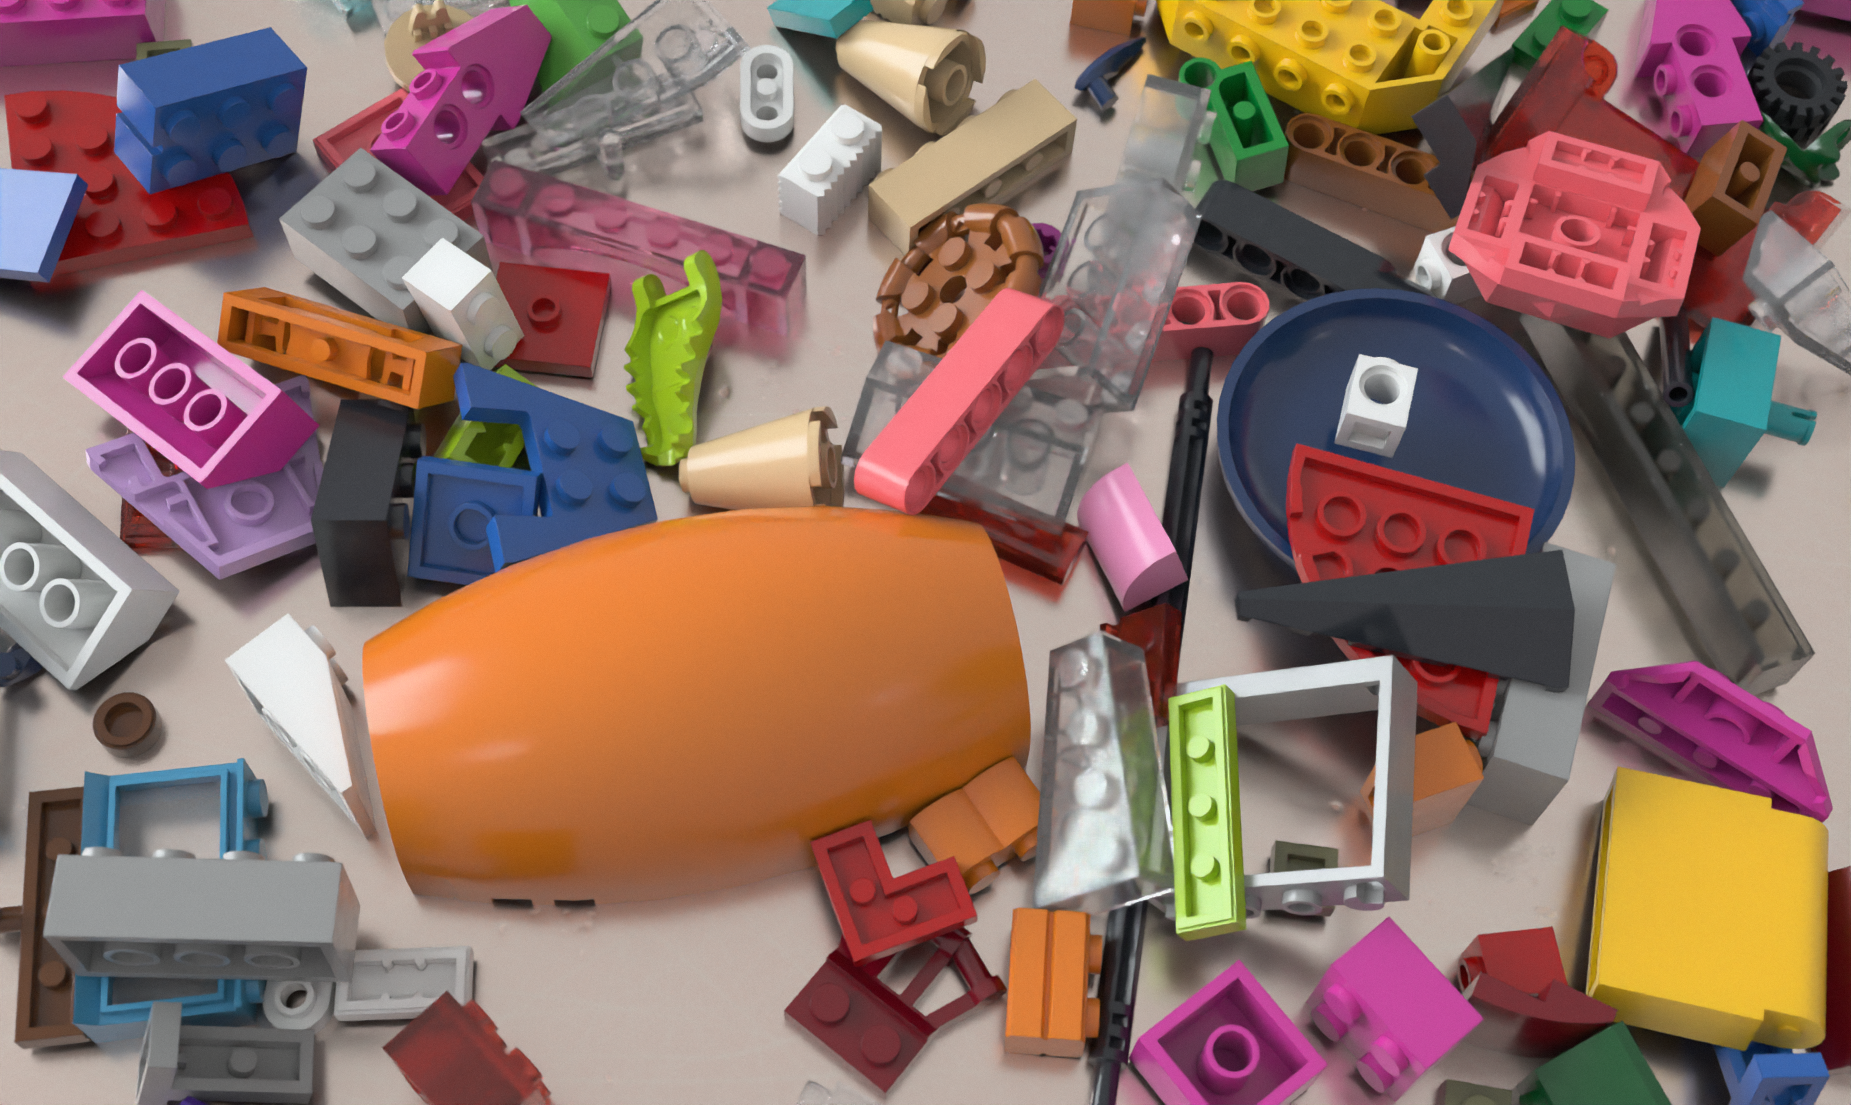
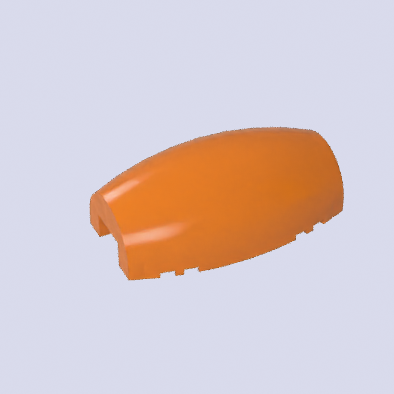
M804 506L740 509L663 520L585 539L508 566L433 601L365 641L363 645V687L378 784L397 859L412 893L415 895L457 898L459 900L493 904L494 899H531L533 905H555L556 900L594 899L595 904L660 900L739 887L818 866L811 848V841L868 820L872 821L878 838L905 826L909 829V821L919 812L940 798L963 788L975 777L997 763L1014 756L1023 768L1027 765L1030 751L1031 718L1023 654L1012 603L995 549L981 524L921 513L912 516L899 510Z

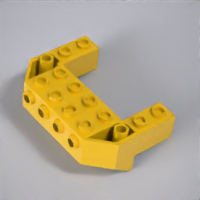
M1155 0L1171 45L1197 58L1210 59L1217 63L1220 69L1252 61L1265 93L1304 113L1317 114L1375 135L1418 128L1411 116L1451 88L1498 18L1504 0H1433L1419 20L1381 0Z

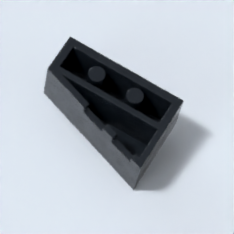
M341 399L311 517L330 607H403L417 460L426 455L427 446L425 425L423 423H416L414 410L411 407L379 399Z

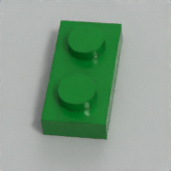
M1551 0L1512 43L1511 47L1516 52L1514 62L1550 84L1603 24L1609 10L1593 0Z

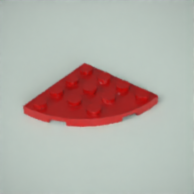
M66 90L28 91L4 95L11 168L78 174L88 184L52 276L254 237L248 212L229 172L149 194L114 153L116 114L122 112L117 106V97Z
M1296 443L1287 478L1286 516L1289 542L1296 570L1302 583L1523 555L1526 553L1535 510L1533 508ZM1332 637L1350 661L1390 656L1380 652L1349 646L1348 640ZM1394 656L1418 682L1417 715L1439 726L1456 722L1463 736L1477 741L1482 736L1485 737L1487 735L1498 679L1489 678L1488 672L1453 664L1441 667Z

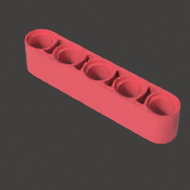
M1247 282L1041 298L1062 306L1065 313V322L1058 343L1035 372L1191 359L1192 350L1198 347L1212 350L1214 357L1238 355L1245 344L1264 327L1269 312V299L1260 287ZM1124 326H1132L1136 329H1129ZM1070 330H1072V331H1079V332H1081L1082 334H1075V333H1072V332H1069V331H1070Z
M1005 288L1000 291L865 450L855 470L854 487L857 493L912 516L920 513L1055 348L1063 332L1065 322L1063 307L1012 288Z

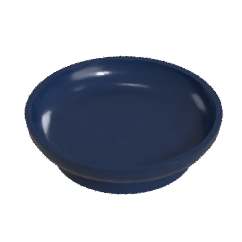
M1353 289L1330 293L1296 305L1272 319L1245 344L1225 378L1219 398L1217 446L1220 466L1227 489L1236 508L1257 537L1275 555L1295 570L1296 566L1288 535L1286 493L1290 461L1296 443L1533 508L1535 510L1525 554L1538 553L1543 543L1549 541L1563 519L1571 498L1575 478L1574 440L1566 411L1549 378L1524 348L1504 331L1481 316L1436 297L1397 289ZM1359 354L1374 358L1386 357L1395 360L1399 364L1418 368L1406 429L1393 458L1334 443L1347 384ZM1370 398L1372 401L1378 404H1384L1377 399Z

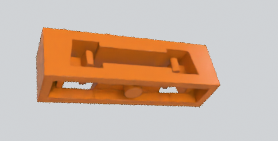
M267 287L224 292L217 344L229 353L415 409L454 400L456 388L453 375L460 365L463 344Z

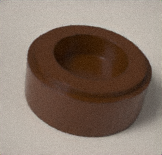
M134 692L119 693L108 698L99 706L93 718V732L97 740L106 751L117 757L129 758L145 753L157 742L162 730L160 714L147 697Z

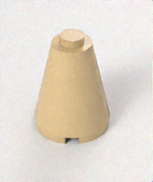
M861 19L838 37L836 41V53L840 67L923 131L932 134L936 133L941 136L947 135L954 131L972 111L976 100L969 98V94L974 81L983 83L986 69L985 48L977 36L961 29Z
M829 406L814 407L692 446L688 452V458L681 459L679 464V480L682 491L690 493L695 504L730 510L804 506L843 507L845 476L842 445H833L829 440L827 430L838 428L832 409Z

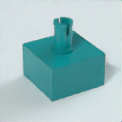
M1712 317L1691 350L1694 397L1684 407H1672L1670 405L1668 407L1657 469L1724 488L1763 434L1796 442L1802 446L1809 442L1816 425V421L1813 420L1817 417V411L1806 410L1771 400L1781 335Z

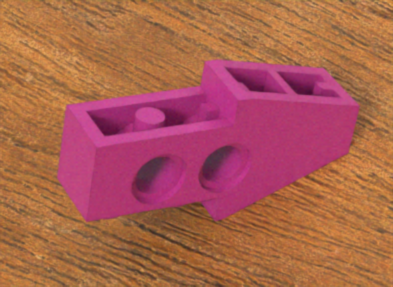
M1645 0L1634 76L1635 78L1654 76L1656 93L1658 96H1662L1669 115L1670 133L1674 138H1677L1684 158L1702 157L1709 148L1741 120H1744L1756 129L1763 122L1740 60V56L1752 35L1749 27L1730 0Z
M528 5L490 9L413 51L412 55L425 70L412 80L409 86L410 93L399 109L389 115L381 126L382 133L370 151L380 162L426 195H448L489 131L512 130L519 122L552 36Z

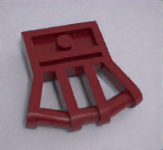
M965 927L929 940L938 947L937 951L900 995L883 983L881 979L906 949L872 961L865 967L859 966L855 968L842 934L838 947L826 957L825 963L786 1007L784 1018L881 1097L886 1099L939 1033L994 1003L1007 992V988L999 975L992 976L970 940L972 933ZM954 962L970 990L925 1016L916 1007Z

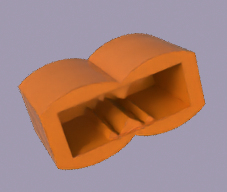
M1012 756L990 767L963 788L940 798L919 812L909 821L908 836L928 865L954 856L969 894H974L990 885L1000 875L997 867L1016 856L1021 861H1026L1043 851L1052 841L1049 834L1054 830L1057 815L1015 757Z

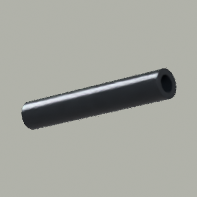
M1680 307L1677 316L1659 317L1663 398L1672 407H1684L1694 397L1688 314L1683 307Z

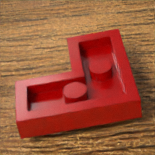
M871 820L810 842L855 968L978 922L977 912L954 856L893 878Z

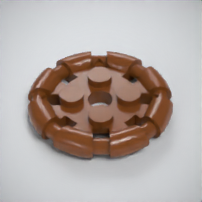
M978 203L968 205L964 213L960 215L950 211L938 217L918 232V237L913 241L915 245L901 261L895 257L882 279L876 296L877 300H882L881 314L873 317V336L883 362L889 360L893 363V370L897 375L909 381L923 383L1003 289L1012 288L1036 297L1039 296L1042 278L1038 275V269L1044 265L1042 243L1031 222L1027 218L1019 216L1013 208L995 203ZM969 235L968 242H965L966 236ZM932 259L933 261L924 269L921 275L918 276V273L929 262V260ZM966 289L964 295L957 302L953 303L956 296ZM902 302L903 307L908 310V313L898 316L899 304Z

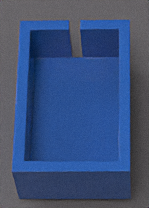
M271 27L121 64L118 68L117 106L122 112L116 114L114 153L149 194H153L297 152L307 66Z

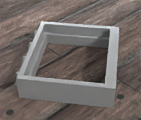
M1393 655L1161 685L1140 895L1166 914V918L1176 921L1168 698L1226 684L1235 693L1236 726L1378 710L1371 865L1244 875L1246 919L1259 917L1262 910L1283 909L1298 915H1314L1322 911V906L1345 905L1355 910L1375 911L1382 909L1385 906V902L1409 901L1418 682Z

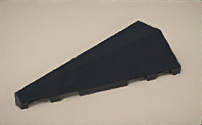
M1563 550L1238 591L1234 600L1237 620L1249 622L1251 619L1287 626L1291 627L1292 633L1309 636L1312 633L1348 640L1349 646L1445 667L1448 664L1488 672L1489 678L1507 681L1510 678L1545 685L1546 691L1565 692L1569 687L1575 607Z

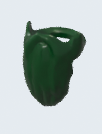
M1760 110L1763 122L1758 130L1787 147L1780 166L1782 169L1786 170L1795 180L1812 189L1821 187V180L1831 181L1839 177L1840 171L1836 163L1840 160V151L1851 141V119L1837 123L1803 151L1771 118Z

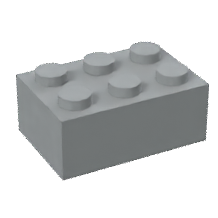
M359 148L279 218L293 255L298 261L376 319L428 335L432 333V330L402 277L441 238H444L493 272L486 242L481 233L362 148Z

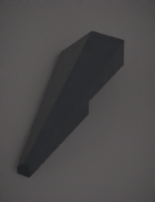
M1513 47L1489 61L1411 116L1440 162L1423 176L1451 220L1460 215L1477 165L1480 164L1513 67L1516 53Z

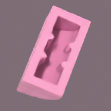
M1128 463L1103 476L1086 492L1078 507L1077 520L1124 612L1188 580L1172 542Z

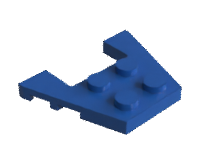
M461 363L453 375L462 420L519 425L522 430L531 471L542 473L539 496L541 517L494 515L486 526L495 572L585 539L655 523L658 520L633 421L470 363Z

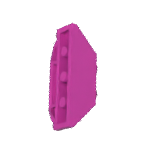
M1690 660L1611 671L1587 704L1720 788L1772 798L1771 809L1808 816L1821 823L1829 817L1833 810L1812 731L1786 716L1777 706L1758 699L1732 683L1723 673L1708 668L1698 661Z

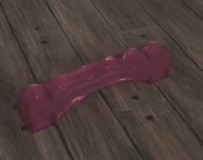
M495 159L471 200L478 232L484 236L486 243L531 256L536 249H562L592 253L634 264L690 286L684 270V260L700 250H705L712 257L718 271L722 292V306L735 314L736 321L784 336H788L807 294L806 255Z

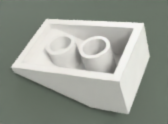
M287 613L225 659V662L254 711L367 839L377 830L352 707L342 688V685L348 681V677L332 658L336 655V652L323 634L314 625L304 631Z

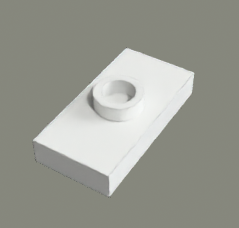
M471 946L355 950L352 982H336L334 1016L338 1021L471 1016L474 952Z

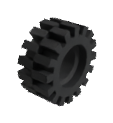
M1786 42L1777 43L1774 49L1769 46L1763 50L1754 62L1747 78L1757 105L1764 114L1771 118L1785 133L1790 134V138L1794 142H1800L1804 135L1810 140L1815 138L1819 131L1822 133L1827 128L1846 97L1844 93L1848 86L1847 81H1841L1845 73L1841 67L1831 69L1835 59L1828 54L1822 60L1817 56L1821 49L1813 45L1809 52L1803 51V43L1794 42L1790 50H1788ZM1778 85L1793 87L1800 91L1807 99L1793 97L1784 92Z

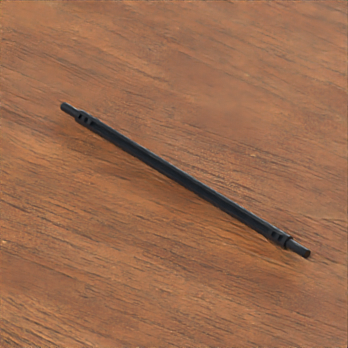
M1198 347L1192 350L1186 393H1183L1179 398L1162 523L1179 556L1188 580L1152 598L1097 997L1100 998L1098 1038H1092L1089 1053V1063L1094 1065L1089 1105H1116L1120 1070L1128 1067L1149 903L1140 893L1160 686L1177 683L1213 408V399L1209 396L1214 353L1205 347Z

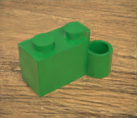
M1202 57L1193 58L1185 62L1179 72L1178 107L1189 117H1205L1204 131L1225 180L1234 182L1250 191L1283 183L1289 145L1252 61L1220 69L1214 61Z

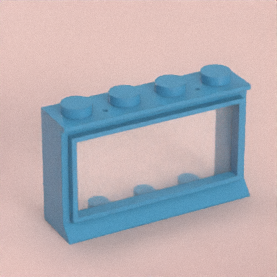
M238 758L236 763L112 776L85 771L81 855L82 851L89 847H107L122 851L126 856L152 857L153 852L156 850L178 849L190 852L196 858L223 859V854L226 852L249 851L264 856L265 860H268L265 841L263 838L258 839V817H266L268 813V793L264 779L256 778L244 758ZM75 973L73 1024L95 1043L144 1038L153 1001L182 1002L181 1025L216 1027L257 1025V1003L264 1002L267 980L78 976Z

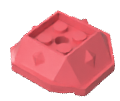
M1547 131L1529 140L1526 147L1504 152L1477 165L1448 250L1464 261L1487 303L1606 338H1612L1655 317L1677 316L1685 297L1701 228L1686 203L1669 187L1671 179L1660 161Z

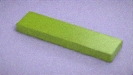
M1226 684L1168 698L1176 934L1185 941L1247 930L1235 693Z

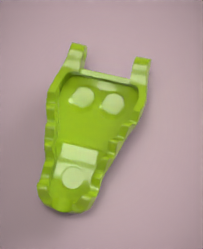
M700 250L684 260V270L690 284L688 287L666 296L662 281L654 274H647L637 278L632 284V292L636 304V321L632 335L624 348L631 359L630 363L624 365V369L634 377L635 382L626 385V390L636 400V404L632 405V410L641 415L645 420L642 430L646 434L648 443L647 447L640 448L642 458L658 467L679 463L681 459L688 457L690 448L696 445L697 405L705 363L712 350V341L720 321L722 292L718 271L712 257L705 250Z

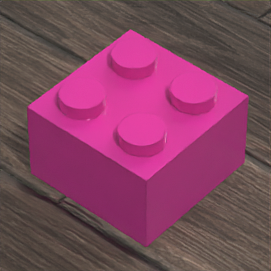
M1390 916L1330 965L1306 1001L1313 1009L1311 1016L1323 1034L1332 1041L1338 1042L1340 1040L1358 1060L1356 1066L1363 1079L1380 1093L1386 1091L1395 1102L1447 1058L1484 1020Z
M1240 959L1137 1039L1129 1057V1060L1165 1105H1288L1312 1086L1328 1066Z

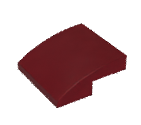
M1481 972L1461 994L1484 1018L1463 1042L1495 1052L1530 1058H1556L1602 1032L1614 1021L1617 1009L1555 979L1534 998Z

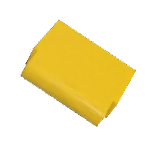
M1617 766L1603 800L1586 995L1617 1009L1614 1022L1619 1023L1623 1021L1627 1025L1746 1051L1751 1041L1787 1049H1805L1820 1044L1825 1038L1829 851V832L1827 827L1820 821L1808 816L1771 809L1772 798Z

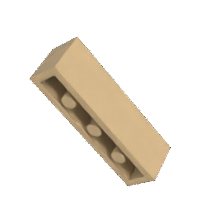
M1036 79L1018 90H1009L1001 96L996 104L977 116H968L951 133L936 142L931 141L924 144L913 157L896 168H888L879 173L868 187V218L906 255L915 245L913 241L918 237V232L938 217L950 211H954L958 215L963 214L965 208L972 204L996 203L1072 153L1077 118Z

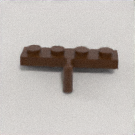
M84 786L29 792L23 903L19 906L0 908V934L21 932L14 1043L22 1049L91 1042V1039L73 1024L75 972L43 937L57 856L81 855Z

